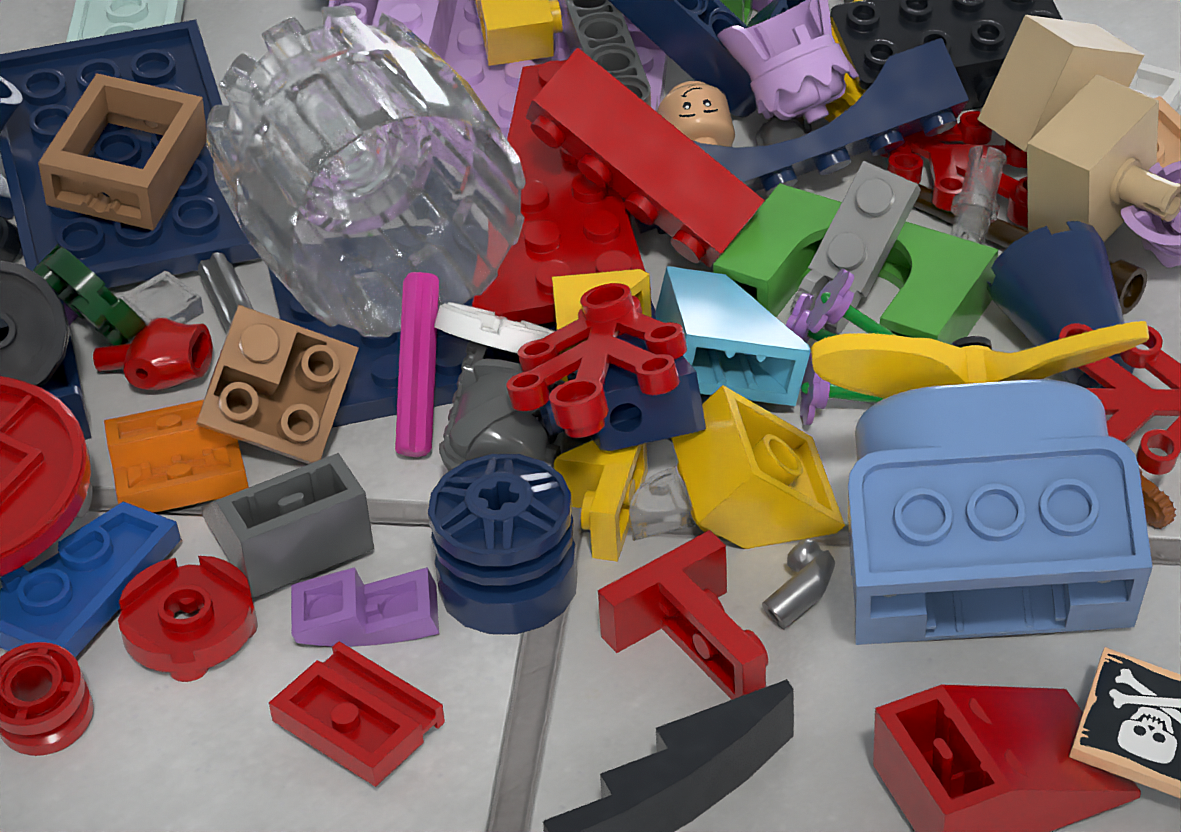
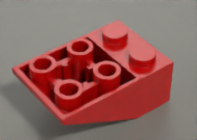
M941 684L875 708L873 766L915 832H1051L1139 799L1141 793L1134 781L1069 757L1083 711L1067 689Z

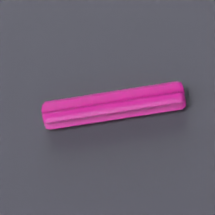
M422 272L408 273L403 281L395 450L398 454L408 457L426 456L432 449L437 328H435L434 323L438 313L439 279L434 274Z

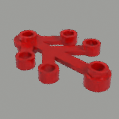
M980 111L963 113L960 116L959 123L940 134L926 137L924 132L920 131L904 137L905 142L903 145L893 151L880 155L889 158L887 171L916 184L921 182L923 159L919 155L929 159L934 181L932 202L940 209L958 211L967 205L970 185L963 178L965 177L1009 199L1007 207L1008 219L1019 226L1028 228L1027 177L1016 180L986 165L1001 164L1017 168H1027V152H1024L1007 139H1005V145H985L991 141L993 130L977 120L981 113ZM939 141H962L966 144H943Z
M609 283L588 290L580 299L582 308L578 312L577 320L542 339L528 342L519 348L518 357L522 373L513 376L506 383L513 409L517 411H530L544 406L550 400L556 424L565 429V433L568 436L581 438L599 432L605 425L604 418L607 416L609 408L603 385L610 363L637 374L640 390L644 394H664L678 386L680 380L675 359L683 356L687 351L682 326L673 322L663 323L642 314L639 299L632 296L629 286L625 284ZM626 333L645 340L647 351L618 339L617 336ZM588 338V340L558 355V352ZM578 370L576 379L558 385L549 393V385Z
M1069 324L1061 330L1058 340L1093 331V329L1084 324ZM1148 326L1149 339L1142 344L1147 346L1149 350L1133 347L1121 352L1120 356L1131 367L1145 368L1170 389H1152L1109 357L1076 368H1079L1105 387L1086 389L1093 392L1101 400L1106 415H1113L1107 421L1109 437L1125 443L1153 416H1179L1167 430L1153 429L1146 432L1141 438L1136 453L1137 462L1143 470L1151 474L1163 475L1173 470L1181 453V363L1161 350L1163 340L1160 333L1153 327ZM1150 448H1159L1165 451L1167 456L1156 455L1150 451Z

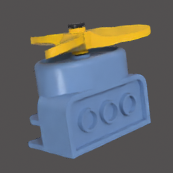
M1137 321L1100 328L1013 353L992 350L991 341L981 336L963 337L950 345L930 338L851 333L827 337L812 345L813 370L821 379L850 391L883 399L867 409L856 424L857 462L850 472L848 482V533L855 605L856 645L1135 627L1153 568L1137 459L1133 451L1125 443L1108 436L1104 406L1093 392L1073 383L1043 378L1093 363L1146 342L1149 339L1147 322ZM1097 581H1110V582L1099 583V582H1097ZM883 595H895V596L886 597V596H883Z

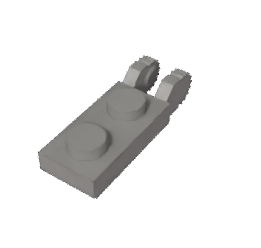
M866 161L862 162L808 267L811 271L803 278L799 290L795 294L790 310L792 313L802 293L814 296L810 311H812L821 290L829 281H833L837 273L843 268L854 275L853 283L849 288L854 293L850 305L856 308L861 297H867L920 194L921 189L918 184ZM842 317L836 324L826 321L823 327H825V330L839 335L845 329L848 320Z

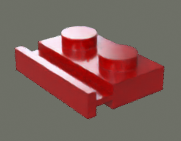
M338 641L332 646L333 654L322 663L316 660L269 702L272 721L376 787L424 743L423 735L432 726L439 729L445 723L443 704Z

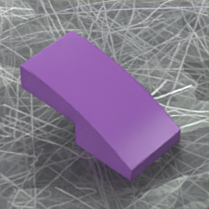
M353 567L291 585V635L296 643L333 646L340 641L347 646H371L415 640L439 634L437 585L428 567L368 584L363 583L356 568Z

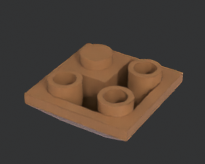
M238 305L210 380L196 425L307 464L321 460L359 347Z

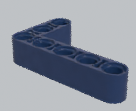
M720 0L608 1L695 81L716 87L724 93L730 113L742 118L748 117L757 110L754 92L750 86L752 81L748 72L731 55L717 35L725 28L735 25L745 29L797 6L805 0H773L752 17L747 26Z

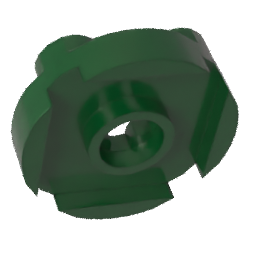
M58 244L32 270L47 281L52 290L57 293V297L60 300L62 299L63 303L82 320L86 318L95 326V330L112 346L130 344L136 335L147 326L121 298L118 300L104 286L105 283L95 273Z

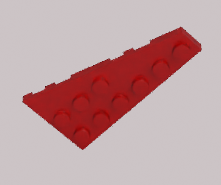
M553 60L543 64L522 67L472 307L495 312V316L506 317L507 320L520 323L521 320L536 325L556 322L552 277L634 269L645 271L622 196L609 185L600 187L586 178L577 166L579 161L561 146L558 149H554L542 142L530 127L532 122L525 117L533 98L566 60Z

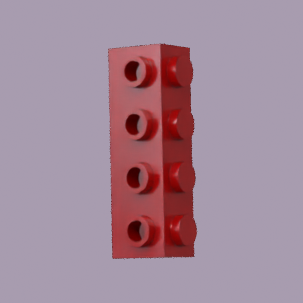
M578 47L533 98L525 116L532 122L530 127L542 142L554 149H558L561 146L579 161L577 166L586 178L600 187L609 185L625 199L624 205L626 209L636 219L647 225H652L654 222L672 237L670 242L674 249L693 263L701 261L710 268L765 201Z

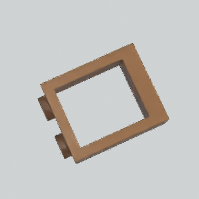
M97 73L38 162L46 205L154 230L208 140L203 98ZM108 123L163 135L143 169L87 157Z

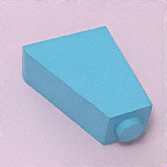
M666 266L655 317L656 320L663 323L673 322L682 326L687 345V351L683 356L697 372L700 394L713 395L724 385L751 401L796 406L811 352L809 345L726 274Z

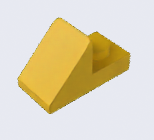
M592 440L556 457L554 469L563 476L571 492L572 507L582 508L581 528L583 530H590L592 558L618 562L648 473L647 443L613 451H603Z

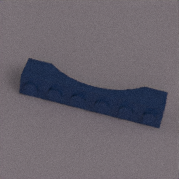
M942 38L889 56L876 80L853 106L829 124L802 137L768 146L727 147L693 142L754 192L764 189L766 195H770L779 183L792 187L798 182L797 176L814 170H818L819 175L834 173L848 166L852 162L850 157L868 150L871 151L873 156L886 154L903 145L905 142L904 137L923 131L926 137L945 132L957 124L956 118H958L969 99ZM635 218L640 233L656 228L658 234H666L654 222L652 225H647Z

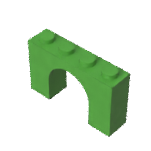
M779 183L715 261L713 273L726 274L777 317L799 290L803 278L811 271L808 267L842 202ZM905 221L878 274V277L891 282L900 289L880 316V325L897 336L930 338L950 345L957 339L967 337L993 300L987 290V281L993 283L995 278L991 267L998 257V249Z

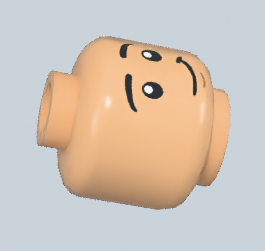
M688 81L673 87L660 102L657 112L689 139L704 144L732 147L735 139L732 118L726 96L718 88L700 81Z

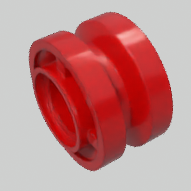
M47 642L24 644L0 657V737L3 742L16 752L40 756L63 750L79 739L91 721L93 700L75 657L65 648Z

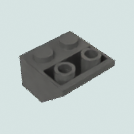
M339 453L201 507L205 521L229 561L240 569L248 579L252 598L374 550L366 493Z

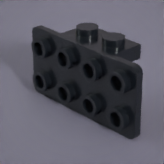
M861 0L835 5L830 12L833 30L846 58L859 75L855 79L858 86L863 90H867L876 80L889 56L942 38L969 99L962 111L983 108L1025 15L1063 19L1053 0Z

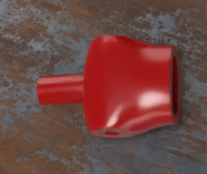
M159 317L148 323L136 335L131 344L95 348L93 362L98 371L124 369L126 379L135 387L146 390H161L203 377L208 371L212 360L213 344L208 327L204 323L188 325Z

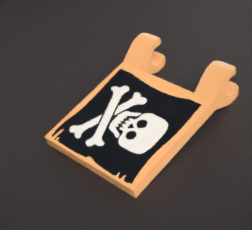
M1104 647L1069 757L1181 799V675Z

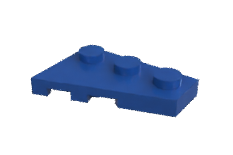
M123 501L58 542V553L30 571L21 566L0 578L2 584L0 589V648L10 651L28 643L47 642L65 648L76 657L119 610V600L126 585L144 569L163 561L181 541L177 522Z

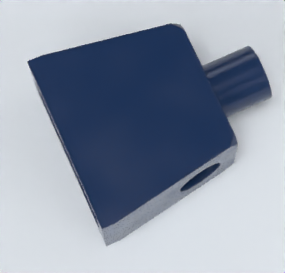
M626 333L617 336L618 339L647 351L645 340ZM684 356L675 359L680 380L678 386L667 393L659 395L642 393L637 374L612 363L609 364L603 385L609 412L604 418V427L599 432L590 435L600 450L613 451L706 429L697 372ZM578 370L567 375L568 381L576 379ZM549 400L544 406L540 407V411L547 431L550 435L564 432L565 429L556 424Z

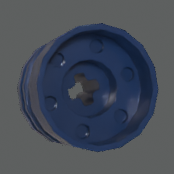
M489 454L458 465L444 474L432 490L428 518L432 530V545L436 552L435 569L438 592L446 611L463 626L486 634L517 635L544 627L564 613L576 595L578 572L576 547L573 540L574 523L571 514V492L563 476L547 463L521 454Z

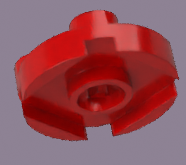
M198 556L200 565L188 564L180 567L177 565L176 558L163 560L141 571L126 585L119 600L121 613L118 623L124 647L133 659L150 669L169 672V675L179 682L195 681L203 677L209 667H213L234 655L255 634L258 623L248 579L240 569L223 559L213 556ZM179 610L185 613L199 610L196 615L186 619H176L174 615Z

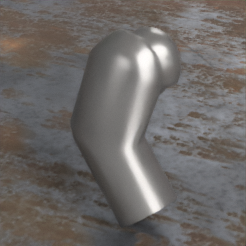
M804 539L792 548L788 553L787 563L797 573L762 602L764 610L782 629L790 625L823 596L835 567L833 556L829 550L822 551L818 543L813 539Z

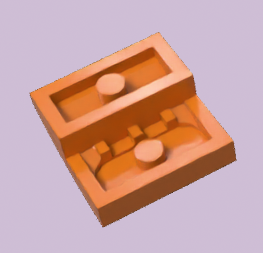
M204 399L104 420L118 505L124 501L155 513L221 499L249 488L238 439L196 425Z

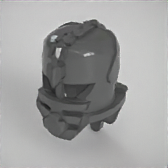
M473 341L467 343L465 351L467 355L462 362V373L457 381L458 389L454 393L453 407L448 415L449 423L444 430V441L439 444V454L448 472L465 461L489 454H521L544 461L554 468L556 457L561 455L560 446L553 444L559 433L549 434L540 408L530 411H517L512 408L506 383L513 376L522 373L521 364L499 359H485L488 349L487 345ZM560 379L549 385V393L558 385L565 383V381Z

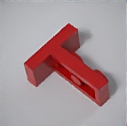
M711 530L598 590L601 638L616 653L662 629L731 700L766 687V667L769 660L763 643L754 632L748 629L743 630L725 613L718 597L727 593L726 545Z

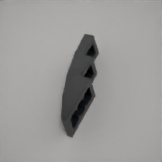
M786 679L656 727V753L600 773L602 799L543 820L544 832H675L746 782L794 736L793 687Z

